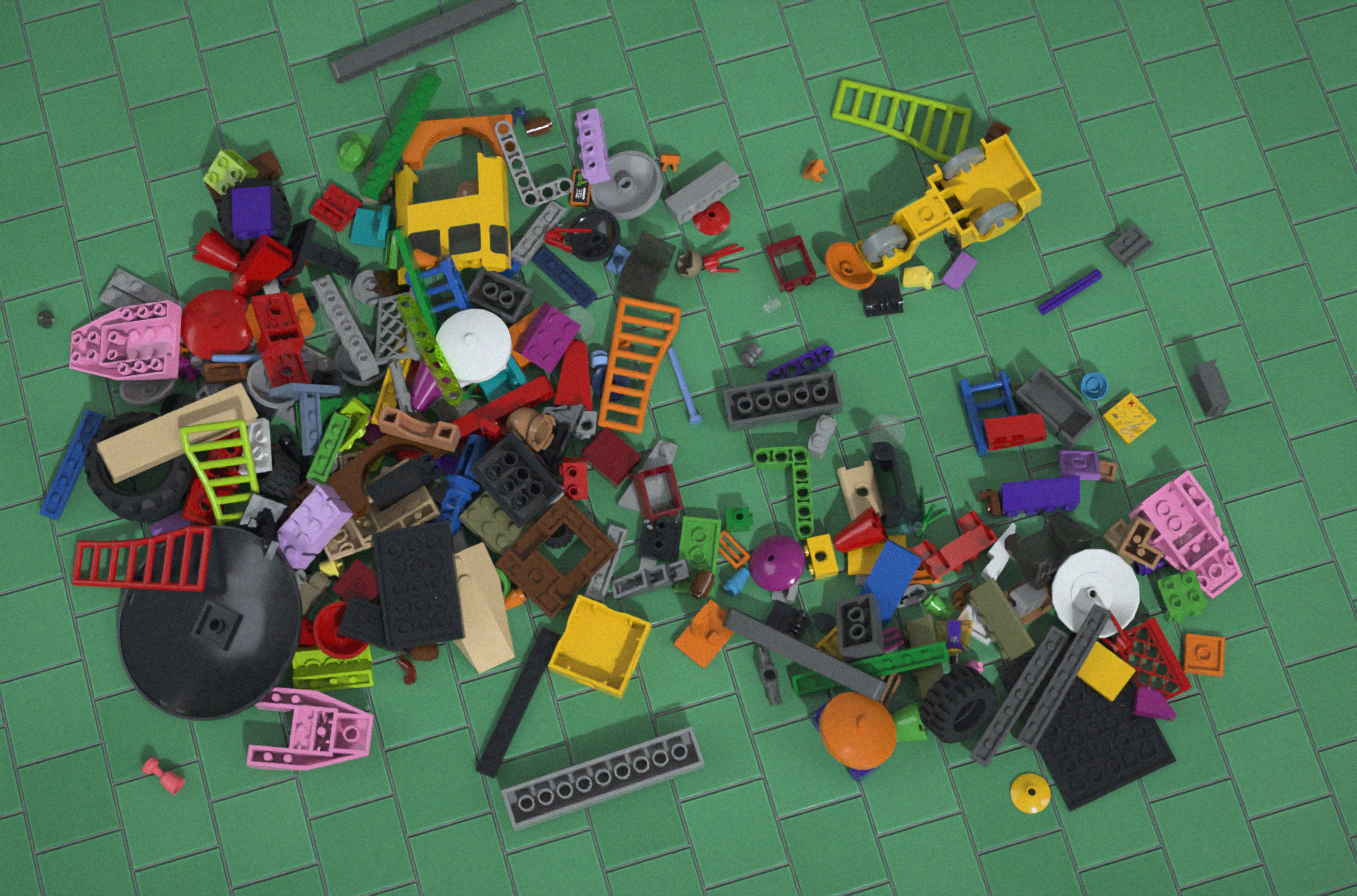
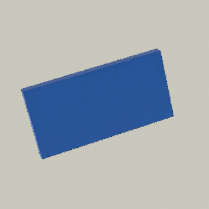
M889 539L858 595L873 592L880 603L882 624L886 626L923 559L921 556Z

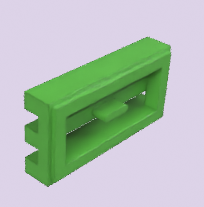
M388 231L384 268L397 269L399 247L393 233L394 231Z

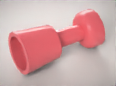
M151 757L143 766L142 771L148 775L154 773L161 778L160 784L172 795L178 793L183 787L185 779L172 771H163L158 767L159 761L155 757Z

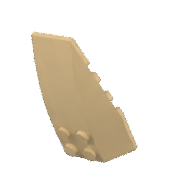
M409 458L376 476L370 481V484L409 461ZM425 485L382 512L379 511L367 491L364 490L365 498L368 500L371 510L358 520L351 516L327 543L324 550L330 561L349 556L373 547L372 533L425 524L440 515L439 509Z
M484 542L455 554L466 639L454 640L453 642L479 674L515 658L500 577Z

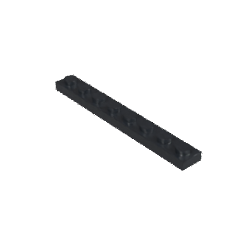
M542 628L476 768L477 772L492 779L495 778L561 635Z

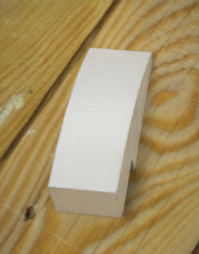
M1014 523L1009 526L987 554L991 562L980 575L987 581L993 577L997 580L1009 559L1015 537L1016 525Z

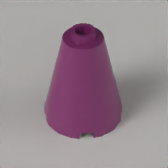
M422 360L410 392V404L413 413L419 411L423 414L454 382V379L446 371L436 368V365L426 360Z

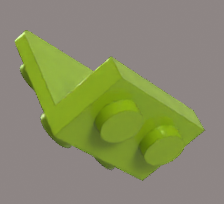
M355 397L337 412L352 419L340 446V453L345 449L349 450L354 444V440L356 438L360 439L365 434V427L370 422L371 410Z

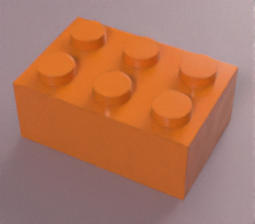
M303 293L290 295L303 336L312 335L316 323ZM249 304L245 317L258 343L261 331L252 304ZM275 309L270 310V312L274 315L280 314Z

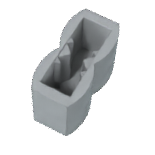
M825 415L819 418L815 432L808 442L807 450L809 456L818 460L824 457L828 442L831 441L835 433V419Z

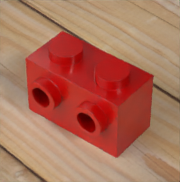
M587 457L563 458V464H559L560 475L564 477V482H560L565 487L562 492H564V495L569 500L588 499Z

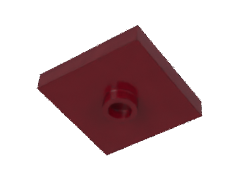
M359 559L352 564L332 588L346 602H349L350 596L372 603L380 594L378 576Z

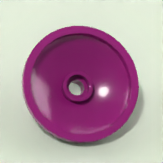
M774 535L768 537L757 545L751 555L749 563L751 577L758 586L767 591L777 592L785 590L795 584L802 575L805 566V554L801 545L789 536Z

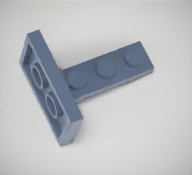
M290 383L269 389V397L293 398V401H300L303 456H315L322 441L320 398L340 394L339 386Z

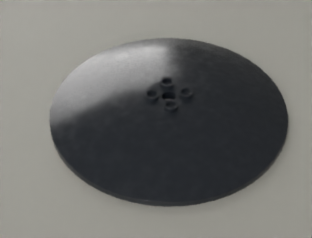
M210 526L212 528L205 588L202 592L126 588L121 601L117 622V641L125 672L133 686L146 701L157 709L177 718L190 721H215L229 718L251 708L265 698L281 681L292 663L298 648L302 630L303 608L298 583L290 566L277 550L272 561L264 558L263 550H261V537L236 527ZM200 533L193 534L187 583L197 584L203 534ZM185 535L176 537L174 541L169 578L171 583H179ZM166 541L155 549L151 582H161ZM146 559L134 573L133 581H143ZM219 620L220 627L217 630H213V623Z

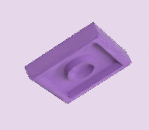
M1058 450L1061 477L1079 475L1080 480L1100 481L1101 474L1097 451Z

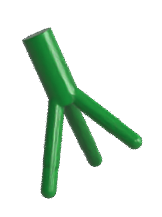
M473 383L471 386L468 385L465 392L452 401L455 406H458L468 398L485 400L487 398L485 395H471L472 390L478 385V383Z
M923 495L920 496L921 523L914 534L918 538H922L928 524L947 513V510H943L930 518L935 508V504H932L925 517Z

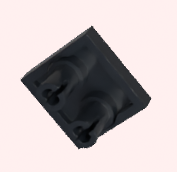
M645 519L638 557L677 562L682 524L666 522L663 519L650 522V519Z

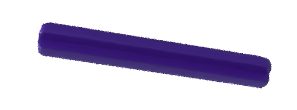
M1095 269L1040 304L1038 311L1041 315L1047 314L1100 280L1103 276L1099 269Z

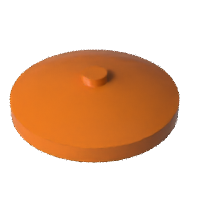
M846 692L835 696L824 707L820 716L819 731L822 742L828 752L845 766L858 770L873 769L884 763L891 756L895 748L897 734L891 715L880 702L859 692Z

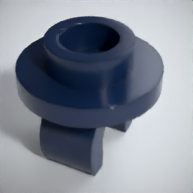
M514 107V111H510L511 114H516L513 117L514 124H517V117H522L523 123H527V117L524 114H529V110H525V107Z

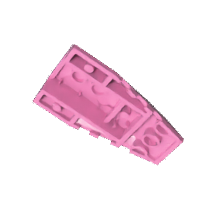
M1187 470L1139 503L1128 514V517L1132 520L1134 515L1137 514L1152 522L1156 527L1147 542L1161 549L1163 552L1162 557L1179 572L1193 570L1202 591L1213 599L1243 575L1233 552L1229 548L1228 539L1221 529L1220 520L1216 517L1213 510L1212 501L1190 471Z

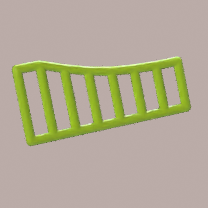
M842 79L832 117L889 134L923 151L937 161L947 163L953 158L943 154L953 113L964 115L955 156L964 149L972 110ZM847 87L857 89L851 115L840 112ZM864 91L875 94L868 120L858 117ZM882 96L893 98L886 125L875 122ZM900 100L911 102L903 133L893 129ZM918 104L929 106L920 142L910 137ZM937 108L945 110L946 115L937 150L935 151L926 145L935 109Z
M245 419L181 427L179 433L183 451L206 490L217 525L226 526L225 522L240 520L243 512L223 515L220 504L248 501L252 491L260 494ZM239 427L241 438L190 445L188 434ZM243 446L244 456L199 462L193 452ZM246 464L248 474L208 479L203 469ZM250 482L251 492L217 497L213 487Z

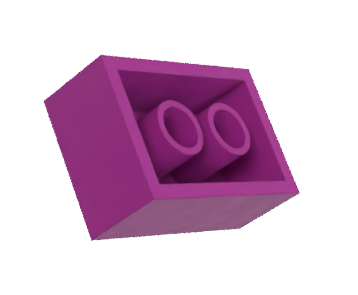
M544 302L515 346L514 351L551 374L581 325Z

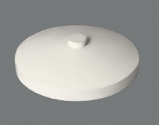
M468 309L454 314L441 326L435 340V354L441 368L453 379L465 383L483 382L497 375L507 364L512 350L511 336L505 323L494 313L482 309Z

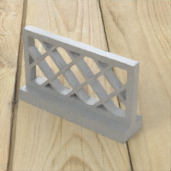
M411 287L410 292L379 299L375 360L378 365L413 358L415 361L422 359L424 318ZM405 299H409V302L403 308L400 304ZM393 303L387 311L384 310L385 304ZM399 307L401 311L393 317L391 314ZM407 313L408 318L401 323L399 320ZM388 317L393 319L386 327L383 326ZM396 323L401 325L394 333L390 331ZM406 329L407 334L402 339L398 336ZM387 333L391 334L392 336L385 343L382 342L383 337ZM395 339L399 340L400 342L393 349L389 347ZM405 345L406 352L398 354L397 352ZM386 349L391 351L386 357L381 358L382 353Z

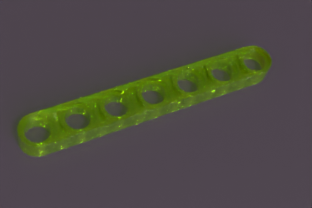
M410 295L400 296L397 302V310L444 399L453 406L460 404L463 398V390L415 300ZM406 301L409 302L411 306L405 308L401 306V303ZM415 316L419 321L416 323L410 322L409 317ZM423 331L427 336L424 338L418 337L417 332ZM430 346L433 347L435 351L433 353H428L425 351V348ZM441 362L443 367L435 368L433 363ZM448 377L451 379V382L443 383L441 378ZM451 392H456L459 394L460 397L457 399L450 398L449 394Z

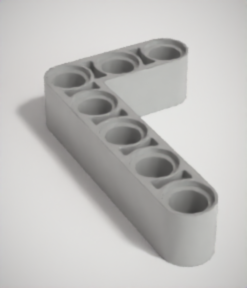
M503 120L495 124L494 133L507 163L521 203L525 207H536L569 194L573 190L572 180L566 177L535 188L510 123ZM500 124L507 126L508 130L504 135L498 132ZM508 141L514 144L512 152L505 150L504 146ZM514 159H518L521 162V167L518 170L513 169L511 165ZM522 176L528 180V184L525 187H521L518 184V180ZM562 181L568 182L569 188L567 191L560 189ZM546 187L552 191V195L549 198H545L542 194L543 189ZM528 194H532L535 198L534 203L531 205L525 202V197Z

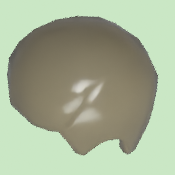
M687 250L689 253L681 254L679 258L677 274L685 278H693L702 268V258L697 251Z

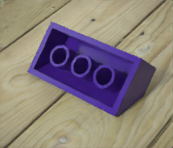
M1080 476L1002 483L998 491L1001 509L1000 516L1013 518L1018 516V514L1032 516L1036 515L1037 512L1051 514L1055 513L1056 510H1064V512L1074 511L1080 504Z

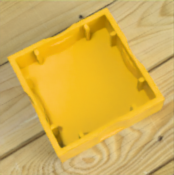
M578 595L568 618L566 630L558 641L549 662V671L622 700L652 629L651 623L627 613L614 611L602 603Z

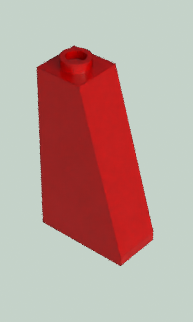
M261 235L232 276V291L245 299L249 298L293 265L292 250L267 235Z
M573 339L565 350L554 407L582 404L586 406L585 411H593L587 346L582 340Z

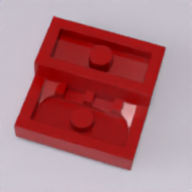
M331 183L323 197L318 198L309 214L338 233H341L355 216L357 208H360L363 203Z

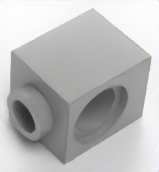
M584 411L576 429L577 438L583 441L595 439L598 422L597 412ZM586 423L592 425V427L588 430L582 428V426Z

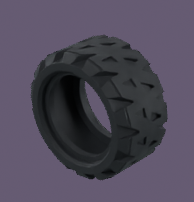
M132 411L118 415L119 419L108 420L98 429L100 433L91 438L86 449L88 455L84 458V472L87 475L86 480L92 492L111 512L129 521L150 522L155 521L159 516L165 518L174 513L179 504L183 505L185 503L194 470L185 453L170 459L166 475L155 487L144 492L129 493L116 488L109 470L97 451V443L161 416L154 412L139 411V413Z

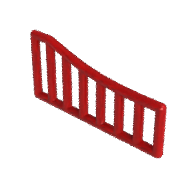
M189 525L167 533L139 539L78 540L71 583L74 586L202 592L205 588L212 528L210 526ZM194 533L203 534L197 584L187 583ZM185 535L179 583H171L169 578L174 541L176 537ZM166 541L161 582H151L156 543ZM148 545L143 581H133L138 546ZM130 547L125 580H115L119 549ZM84 548H94L89 579L80 578ZM102 548H112L107 579H98Z

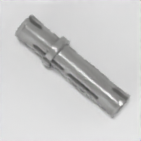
M396 361V367L395 363L392 362L389 364L396 391V402L399 403L400 410H403L405 413L407 411V415L412 416L411 396L407 392L401 362Z

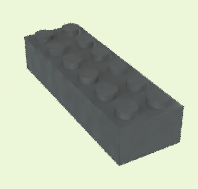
M836 370L723 389L722 394L729 432L821 417L822 415L842 413L843 409Z

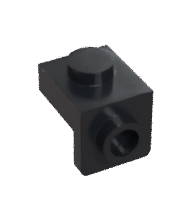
M316 369L313 371L311 384L339 386L340 388L343 372L337 369L328 372Z

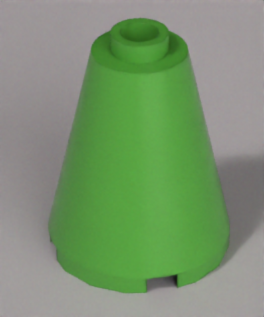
M917 701L891 714L896 728V742L928 740L927 729L921 721L920 707Z

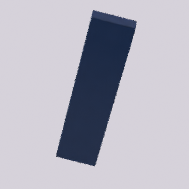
M545 247L531 259L542 272L584 310L598 298L595 292Z

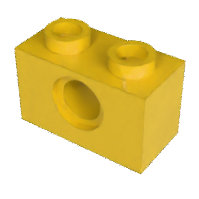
M830 534L807 538L806 545H803L805 556H809L810 559L808 564L810 575H814L815 580L838 575L839 570ZM823 554L826 559L818 561L815 555Z

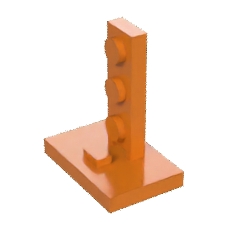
M710 599L675 641L674 646L702 669H705L735 633L722 626L727 612Z

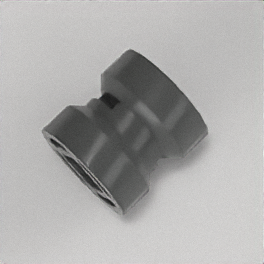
M749 342L745 352H742L738 359L745 366L753 369L757 364L756 360L764 355V351L758 345Z

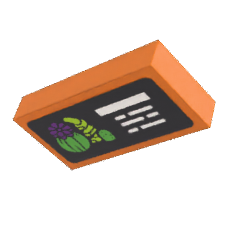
M574 169V187L571 192L570 206L589 207L591 185L587 179L583 178L581 170Z

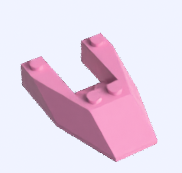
M275 687L265 698L255 704L259 710L293 712L294 714L289 748L249 745L246 765L252 769L307 771L369 756L374 716L318 691Z

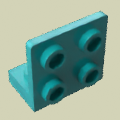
M384 205L383 211L357 208L350 238L351 244L386 249L387 233L391 230L394 216L391 206Z
M510 355L506 364V369L500 371L491 379L478 383L489 403L528 383L512 355Z

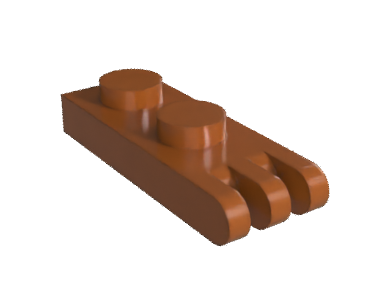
M255 362L204 364L206 385L247 382V374Z

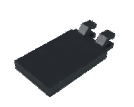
M429 451L419 456L418 459L414 457L366 486L365 490L379 511L382 512L426 485L430 480L438 479L444 473Z
M350 596L337 634L387 650L382 606ZM412 648L400 649V651L410 654Z

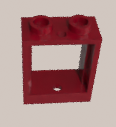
M801 235L765 246V255L780 293L784 291L792 292L796 287L802 285L809 286L816 281V272ZM798 250L808 274L783 283L774 257Z

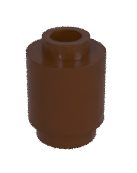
M545 115L530 119L527 123H524L528 136H533L534 138L550 133V128H553L550 117L546 118Z
M701 569L689 588L692 592L691 596L699 600L707 598L715 583V575Z
M439 644L413 647L410 656L413 657L414 661L433 662V660H438Z

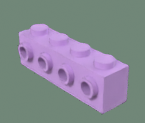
M598 107L578 112L575 126L577 131H579L577 141L582 152H579L580 160L584 165V168H581L582 176L588 180L590 185L611 180L603 116Z

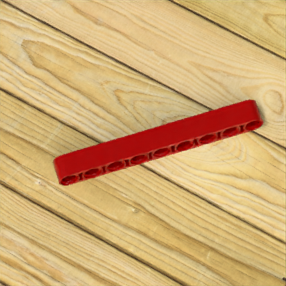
M546 376L538 377L451 422L450 424L458 426L461 434L457 446L465 443L470 434H482L479 423L483 418L486 420L492 419L498 424H502L508 420L509 415L513 411L522 407L533 408L555 395V391ZM411 450L395 452L399 463L406 458H409V460L414 457L418 459L419 456L423 455Z

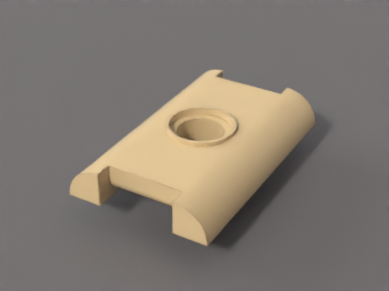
M864 461V466L849 470L842 467L836 471L851 521L870 507L875 509L879 517L887 516L886 507L871 461ZM865 490L867 495L864 497L859 496L857 491Z

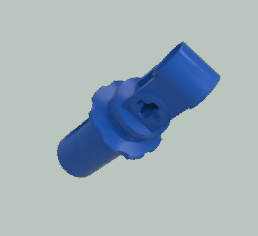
M475 434L468 435L454 475H446L445 477L449 487L445 491L446 496L442 502L440 515H438L436 522L449 520L452 537L459 530L461 521L458 518L466 510L468 503L471 502L472 493L480 491V486L476 484L477 479L468 469L487 453L490 442L486 438Z

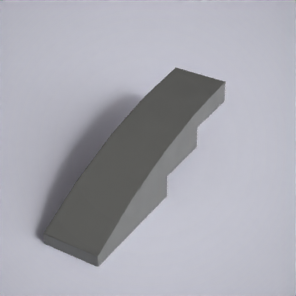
M682 559L669 565L664 563L649 570L643 568L611 581L614 600L649 593L691 579L692 574L689 561Z

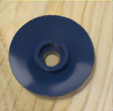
M607 366L598 369L592 378V389L600 399H602ZM613 375V385L630 387L628 377ZM610 392L609 402L619 401L626 395Z

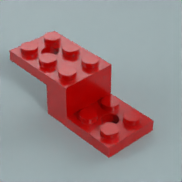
M289 292L251 297L250 301L261 331L257 347L271 389L290 383L311 384L300 353L305 339ZM275 309L280 314L274 315L270 312V310ZM282 370H288L292 375L286 376Z
M235 431L214 441L241 438L239 432ZM243 446L231 447L232 453H229L226 448L208 450L206 460L204 461L241 457ZM240 465L203 469L208 479L241 475L238 473ZM194 469L181 518L200 526L217 525L209 497ZM240 483L216 486L213 489L217 497L227 496L237 491ZM201 502L206 503L207 511L202 509ZM220 504L223 514L225 504Z

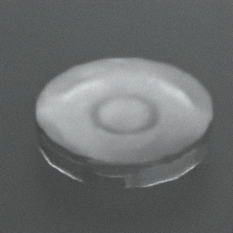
M571 307L563 312V314L581 325L573 339L586 342L593 336L595 319L590 311L583 307Z
M882 414L870 422L867 435L871 445L872 443L885 441L900 447L904 442L906 431L904 424L899 418L890 414Z

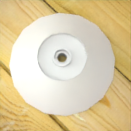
M1085 549L1069 556L1057 569L1052 583V603L1059 619L1075 633H1078L1094 603L1106 610H1110L1123 630L1134 618L1140 603L1139 583L1132 567L1119 555L1105 549ZM1091 590L1095 592L1093 598L1089 594ZM1111 619L1107 622L1099 638H1106L1118 633Z

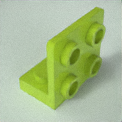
M226 149L220 150L203 180L217 193L222 195L227 193L226 189L229 186H235L234 182L240 181L241 183L244 182L245 178H255L259 171L236 151Z

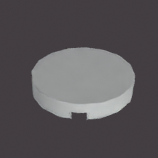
M374 269L364 270L358 274L352 286L354 296L358 302L371 307L379 305V299L386 297L373 291V288L379 284L373 275V272L376 271Z

